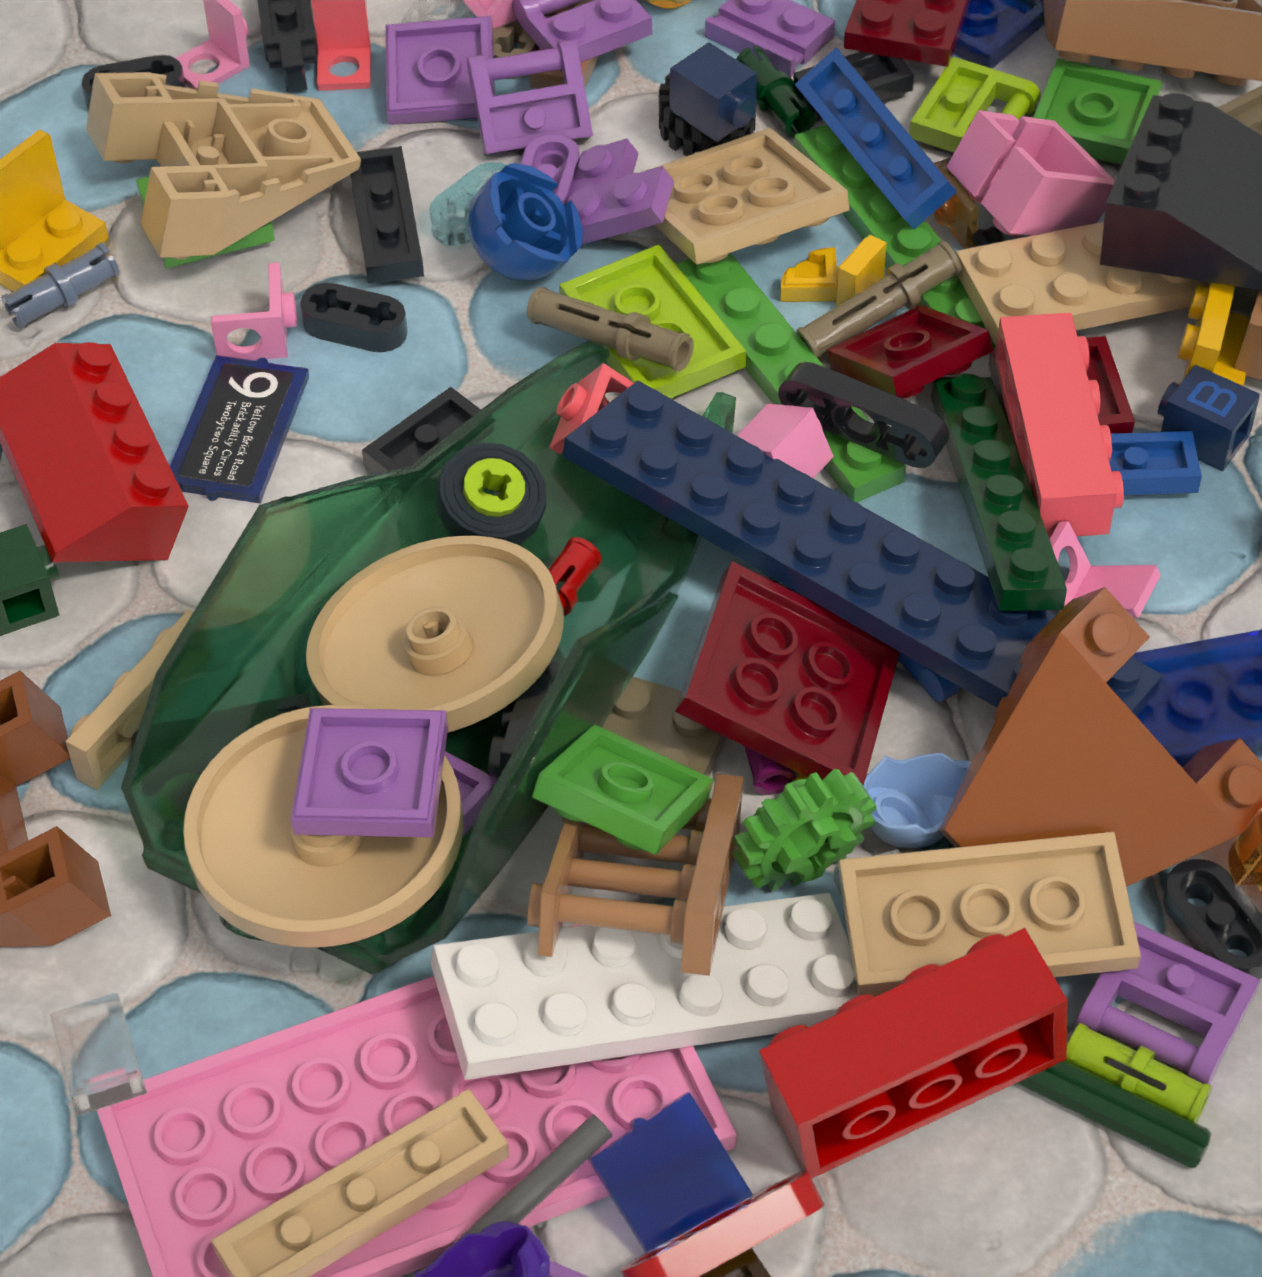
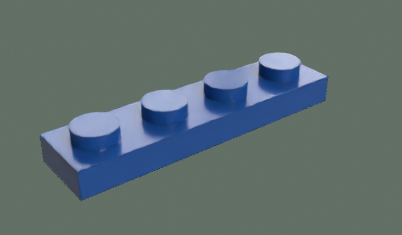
M837 47L795 84L913 229L918 227L957 193V190Z

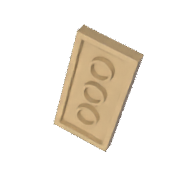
M1104 222L956 251L962 266L961 273L957 276L983 324L989 330L995 346L997 344L1000 317L1071 312L1075 329L1081 330L1190 307L1197 284L1208 286L1209 282L1100 265Z
M1115 832L839 860V878L857 996L865 994L880 995L901 985L907 975L928 964L943 966L966 955L976 942L987 936L1003 934L1006 937L1023 928H1026L1054 977L1138 969L1141 954Z

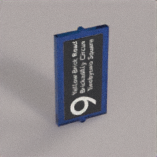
M216 355L170 465L181 491L207 495V499L210 501H215L220 497L261 504L310 377L308 368L268 363L266 358H259L257 361Z

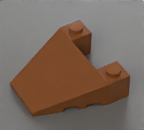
M1103 587L1072 599L1028 643L1019 661L1022 664L1008 696L1001 699L993 716V719L996 721L981 752L975 753L939 830L955 848L1115 832L1127 887L1241 835L1262 813V762L1241 738L1203 746L1183 768L1177 763L1106 683L1150 637L1107 588Z
M21 670L0 680V947L53 946L110 917L111 912L99 863L94 857L57 826L28 840L16 786L69 760L70 755L65 742L68 739L61 707Z

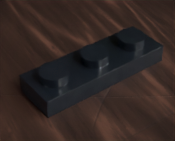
M402 146L356 152L361 158L359 169L350 174L368 284L424 277L423 259Z

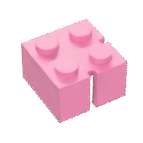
M978 110L946 166L962 183V192L973 201L982 204L994 217L992 222L995 227L1014 238L1098 223L1105 211L1106 201L1115 183V180L1056 121L1021 116L1018 120L1014 115Z

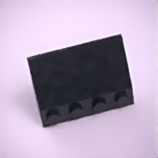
M1171 93L1164 96L1153 95L1106 201L1100 265L1262 290V135L1211 103L1194 101L1190 96L1179 93Z

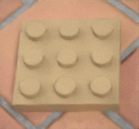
M767 128L660 165L665 168L674 180L663 223L655 226L696 265L700 263H713L724 259L728 253L754 244L771 243L779 235L804 226L821 225L829 217L849 211L848 190L773 129Z

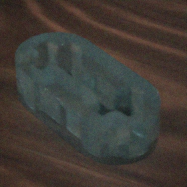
M489 162L475 167L431 202L429 209L431 231L435 239L451 246H459L471 242L467 230L470 203L487 179L494 173L500 172L506 164Z

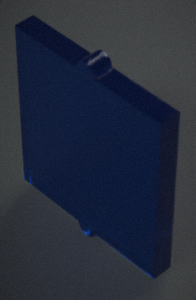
M685 1092L647 1119H632L629 1131L588 1158L589 1163L645 1253L753 1196L690 1092Z

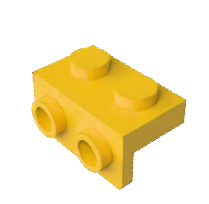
M1209 282L1208 286L1197 284L1187 318L1197 320L1196 325L1187 324L1177 357L1187 361L1182 381L1196 364L1244 386L1246 373L1236 370L1234 367L1249 316L1230 312L1235 286Z

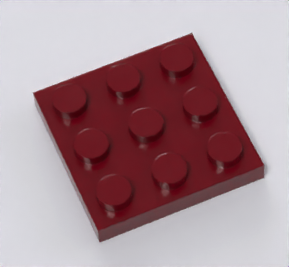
M732 561L721 576L675 712L806 777L817 772L821 780H823L832 770L839 769L843 776L853 772L862 785H864L900 652L815 602Z

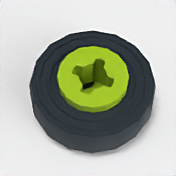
M480 443L463 448L447 461L436 485V511L444 528L452 536L493 537L520 546L536 532L547 506L546 483L537 465L523 452L504 444ZM483 489L498 491L500 494L497 496L486 494Z

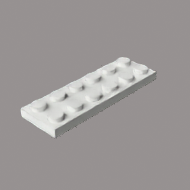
M830 893L724 906L710 976L681 972L683 944L670 943V935L587 925L561 928L552 957L538 955L539 931L433 945L430 960L464 1080L780 1033L796 1025L810 1027L834 1016L844 1003L857 997L849 939Z

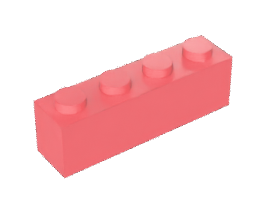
M1071 312L1000 317L995 352L996 368L1010 430L1048 537L1051 538L1058 523L1069 521L1076 537L1109 534L1113 511L1115 508H1122L1124 488L1120 471H1111L1109 461L1112 455L1111 433L1108 425L1099 424L1100 390L1097 380H1088L1089 348L1086 337H1077Z

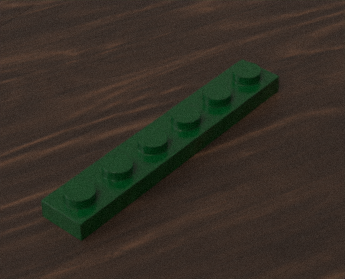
M959 374L955 377H940L934 380L931 400L936 415L943 420L949 432V440L946 447L999 611L1062 610L1065 604L1067 587L992 377Z

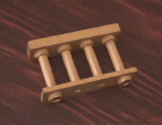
M717 774L712 799L708 798L700 810L681 828L692 830L691 837L675 835L657 855L648 851L628 848L619 843L615 836L586 822L572 821L562 817L564 824L544 884L533 883L529 897L527 921L528 926L539 927L538 955L553 956L563 923L670 935V943L683 944L682 973L710 976L734 863L732 852L737 849L733 839L734 836L740 834L744 777ZM585 852L683 863L684 865L683 870L679 871L585 860L583 856ZM574 887L676 898L679 900H675L673 907L572 895Z

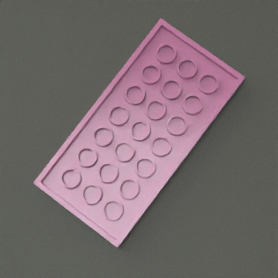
M434 976L93 1098L153 1277H229L214 1253L211 1242L213 1238L467 1089H470L508 1142L509 1157L310 1277H400L429 1266L592 1114L605 1124L613 1136L519 1224L531 1227L736 1148L737 1136L694 1046L464 1080Z

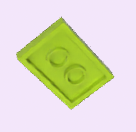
M660 244L559 284L560 294L584 302H590L596 306L624 315L637 312L649 317L652 324L679 333H687L693 338V354L689 363L682 371L672 370L671 367L641 357L631 361L619 356L616 349L591 341L611 368L633 383L640 381L671 399L746 367L745 348Z

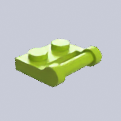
M952 57L949 67L944 69L911 119L909 134L914 140L955 152L978 110L987 111L994 98L1006 102L1001 113L1014 115L1019 120L1021 116L1031 114L1035 110L1041 99V91L1035 83L1027 79Z

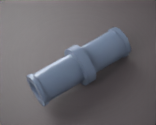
M99 243L95 248L61 266L53 263L44 268L45 275L9 294L6 293L1 296L8 315H15L12 318L14 324L21 329L27 323L60 305L69 308L78 302L77 296L112 277L119 276L120 271L113 255L108 258L106 257L109 249L103 243Z

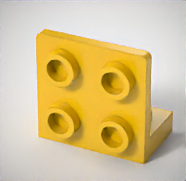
M37 130L0 159V285L13 292L45 275V267L53 263L61 266L95 248L97 244L105 243L109 239L106 222L65 199L50 134L43 130Z

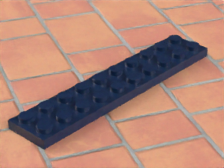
M636 381L565 437L564 458L996 708L1001 699L1009 694L1022 666L1019 661L1028 643L1056 616V614L1049 610L999 611L988 576L785 462L766 456L759 447L745 441L640 381ZM1131 657L1106 683L1134 715L1137 716L1157 694L1163 674Z

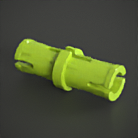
M1079 1023L1067 1044V1061L1197 1123L1212 1090L1211 1085L1203 1084L1155 1060V1051L1141 1046L1136 1051L1089 1029L1083 1023ZM1109 1059H1113L1166 1085V1089L1162 1091L1108 1065L1107 1062Z

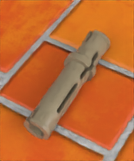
M941 240L936 246L903 266L898 263L886 269V277L845 300L808 325L798 328L796 333L820 360V357L827 354V349L864 332L901 307L905 306L911 309L921 302V295L953 275L956 276L961 273V263L952 247L946 241Z
M543 286L534 290L527 304V317L532 323L542 324L579 338L614 348L619 356L631 361L641 357L671 367L672 370L682 371L689 363L693 354L694 340L689 334L679 333L652 324L649 317L637 312L624 315L596 306L590 302H584L550 291Z

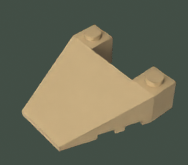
M149 72L95 73L86 132L103 161L130 163L134 160L156 159L161 166L151 167L141 226L160 258L185 259L190 256L215 255L357 171L360 167L361 158L320 99L252 88L248 98L217 93L218 83L199 80L198 89L196 90L165 85L166 75Z

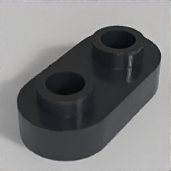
M1190 859L1176 865L1168 876L1163 895L1164 908L1172 921L1195 950L1253 977L1262 978L1261 912L1228 871L1219 864L1204 859ZM1188 899H1200L1207 904V906H1195L1188 901ZM1228 950H1240L1247 955V957L1234 955L1230 953Z

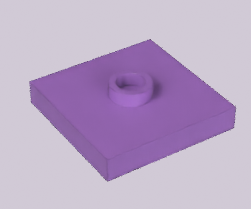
M491 16L385 25L386 108L389 125L477 118L473 90L468 76L467 57L484 55L486 60L494 58ZM490 81L492 95L495 96V81Z
M310 708L291 815L294 835L434 838L448 733L446 710Z

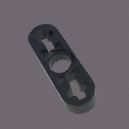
M812 362L797 364L778 390V397L782 405L813 408L824 431L911 467L926 468L932 465L949 440L947 426L934 412ZM851 406L867 413L874 423L861 418Z

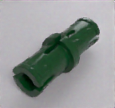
M753 46V52L758 57V60L750 48L743 50L736 60L757 73L756 103L761 110L769 111L790 138H794V135H797L791 124L799 134L811 130L816 120L815 114L795 92L794 88H796V85L792 78L786 72L779 71L761 47Z

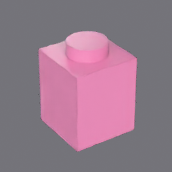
M768 403L736 435L759 447L766 456L772 459L777 458L802 473L809 475L811 478H814L834 457L823 433L822 425L814 409L810 407Z

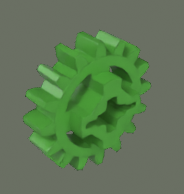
M834 769L823 780L815 772L810 774L808 778L787 784L784 787L783 793L775 800L765 799L762 801V807L756 810L754 816L746 817L743 821L747 831L734 836L733 842L737 849L732 854L747 879L751 880L755 888L759 889L767 884L771 891H776L787 880L795 887L801 882H809L822 877L825 869L832 863L846 859V855L852 853L855 846L865 840L860 831L874 825L875 819L871 813L877 809V806L853 772L843 776L839 769Z

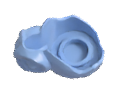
M941 752L915 756L905 760H895L885 756L867 774L863 785L877 806V809L871 813L875 819L874 825L871 826L873 832L881 840L896 848L920 849L941 840L944 835L939 830L971 762L968 760L954 761Z

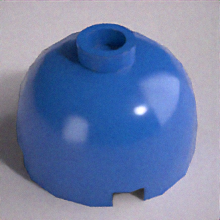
M512 163L506 165L500 172L494 173L472 199L468 213L467 230L471 244L477 254L493 271L511 280L532 281L546 277L564 266L582 245L583 226L572 200H569L564 205L561 199L553 192L559 184L549 175L533 166Z

